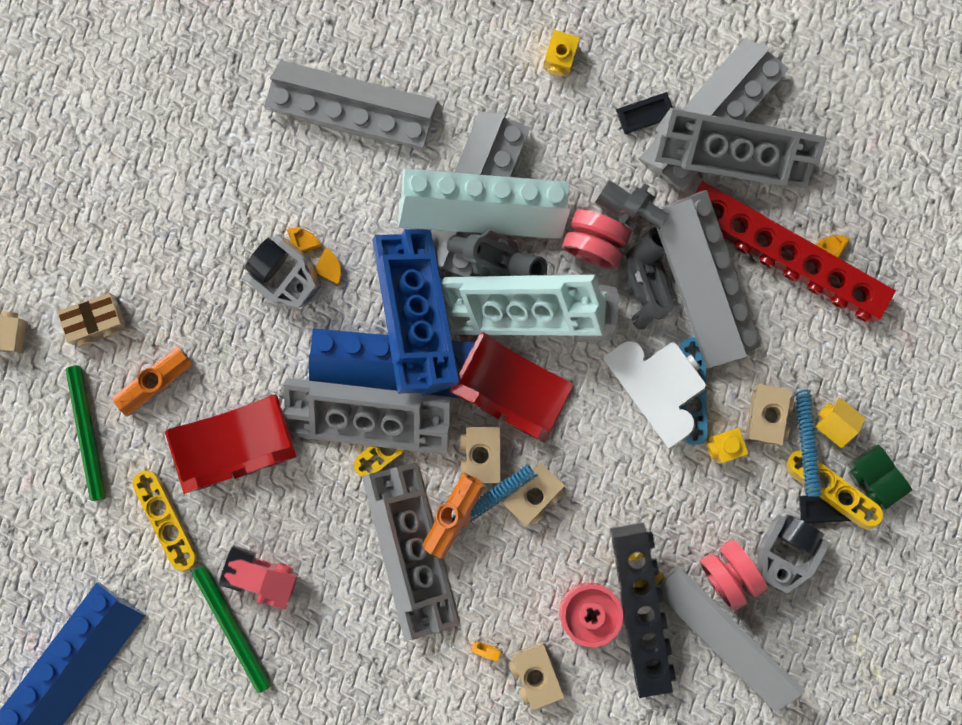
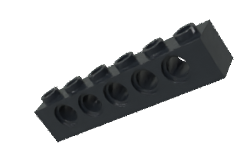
M644 523L610 528L635 684L639 698L673 693L672 682L676 681L674 665H669L667 657L672 655L669 638H664L663 629H668L665 611L660 612L659 603L664 602L661 585L656 586L655 576L659 575L657 559H652L650 549L655 548L652 531L647 532ZM639 552L643 554L637 561L629 560L630 555ZM643 579L647 581L643 587L637 588L633 586L637 580ZM644 606L651 608L648 613H638V610ZM645 634H655L650 640L642 639ZM651 660H659L654 666L647 665Z

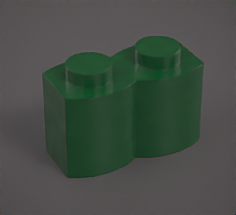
M879 444L873 445L847 464L850 468L848 474L858 486L862 484L867 491L865 495L878 504L882 510L888 509L912 491L908 481L895 467L891 458Z

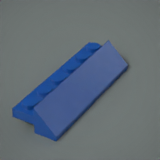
M404 229L402 234L375 235L372 241L398 394L422 393V396L457 385L459 383L431 230Z
M313 329L309 355V381L398 391L389 336ZM451 341L458 375L475 344L474 342ZM452 387L428 394L461 399L450 392Z
M97 582L0 709V725H64L146 614L125 598L121 599L100 582Z

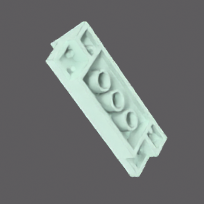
M403 169L398 227L481 234L488 229L500 235L562 239L570 208H568L569 182Z
M595 275L444 277L441 281V288L448 304L446 315L452 335H480L481 332H484L488 335L602 336L604 333L607 292H600Z

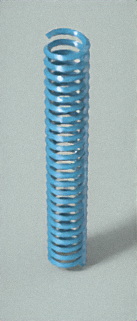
M804 389L795 394L797 400L796 408L798 409L797 417H799L798 425L800 426L798 429L800 430V446L802 447L801 455L803 456L801 459L803 460L802 464H804L802 467L805 473L803 475L805 477L804 485L806 486L805 494L809 497L822 495L820 492L822 489L818 488L821 486L819 484L821 480L818 479L821 476L816 475L820 472L817 466L819 463L815 462L818 461V454L816 453L818 450L815 449L817 447L815 445L816 437L814 436L816 433L813 432L815 430L813 428L815 420L812 419L814 416L811 415L814 413L811 411L813 409L811 407L813 404L811 403L812 399L810 398L812 395L809 394L811 390Z
M526 464L525 467H522V470L519 469L518 472H515V475L508 476V479H505L504 482L501 481V484H498L497 487L494 486V489L480 496V499L477 500L471 511L470 523L475 521V518L485 514L489 509H492L496 504H499V502H502L503 499L509 497L510 494L516 492L517 489L523 487L524 484L526 485L531 479L534 480L535 477H538V474L535 475L533 469ZM453 515V522L455 521L456 515Z

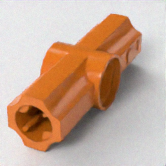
M177 346L153 366L142 370L135 380L111 398L117 408L128 417L156 394L163 393L170 383L194 366L187 354ZM156 374L159 379L158 385L150 389L147 385V380L151 375Z
M468 473L462 474L447 502L440 505L437 509L436 521L422 544L424 550L438 558H445L461 528L466 527L470 523L471 511L485 488L482 481ZM453 510L455 511V514H456V518H455V521H454V522H453V520H452V518H451V514H452V511H453Z

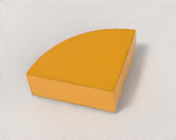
M301 228L287 229L291 243L302 252L307 253L322 248L317 237L311 232Z
M842 235L828 236L819 240L815 245L839 258L850 238Z
M325 248L315 267L318 276L339 285L341 281L340 263L336 256L329 249Z
M476 640L473 641L471 652L498 662L501 653L499 647Z

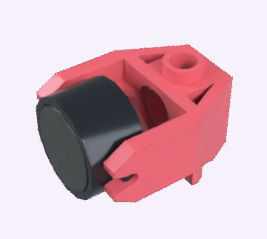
M233 545L226 558L219 585L241 593L245 589L258 593L256 602L286 609L299 575L293 572L294 567L283 563L276 565L256 558V552Z

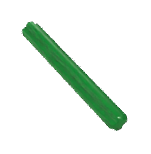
M79 365L69 366L65 369L89 499L91 501H99L106 498L83 371Z
M206 566L195 569L192 572V576L257 693L267 690L271 683Z

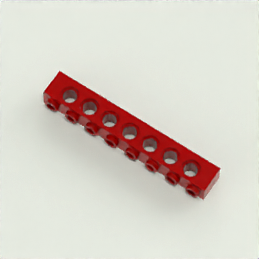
M702 181L694 194L707 190L712 207L717 208L721 213V219L717 221L724 241L727 239L734 243V248L743 254L748 255L751 253L759 258L758 261L768 268L776 267L783 271L782 275L793 282L799 280L806 284V289L813 294L819 296L823 294L831 299L830 302L840 309H850L855 312L854 316L865 323H870V321L876 322L881 319L896 290L706 182ZM734 221L743 223L745 227L744 233H737L733 229L732 224ZM757 235H764L768 238V247H762L758 244ZM782 248H787L792 252L793 258L791 261L783 259L781 256ZM806 262H812L816 266V274H809L806 271ZM831 275L839 278V288L831 286L829 282ZM855 289H859L864 293L863 302L855 299Z

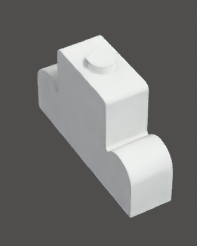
M627 341L603 357L668 449H672L691 435L695 428V421L688 411L680 410V408L706 389L705 382L697 373L700 366L691 354L685 357L677 344L672 342L646 360L643 348L636 342Z

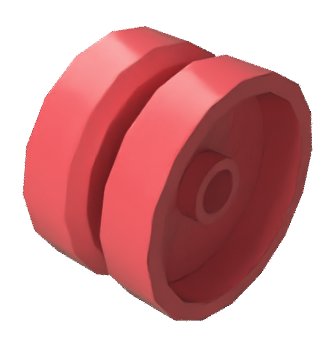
M582 209L576 210L570 224L576 232L566 234L561 248L570 255L592 265L617 270L623 256L618 248L627 246L632 231L622 223L602 214Z
M730 539L720 546V555L723 561L717 555L709 553L699 560V564L718 596L736 613L747 605V597L743 589L749 596L758 598L768 591V586L743 548L734 539Z
M584 582L574 585L564 594L559 606V619L562 628L572 641L585 647L596 648L608 644L617 636L623 624V610L620 600L610 589L599 583ZM588 608L595 611V616L591 619L585 617L587 616L586 610Z

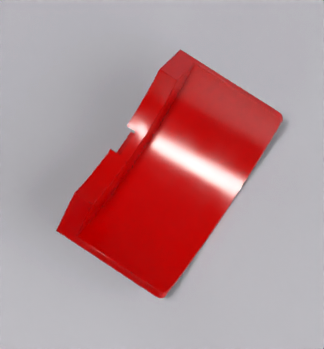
M481 332L458 375L459 383L453 386L450 392L466 402L481 408L480 410L497 419H500L501 415L505 416V422L511 424L517 430L545 443L574 386L570 381L534 364L500 344L488 334Z
M276 394L243 407L189 424L169 428L165 431L183 494L215 486L217 483L232 479V474L234 479L255 473L256 470L272 467L297 457L279 398Z

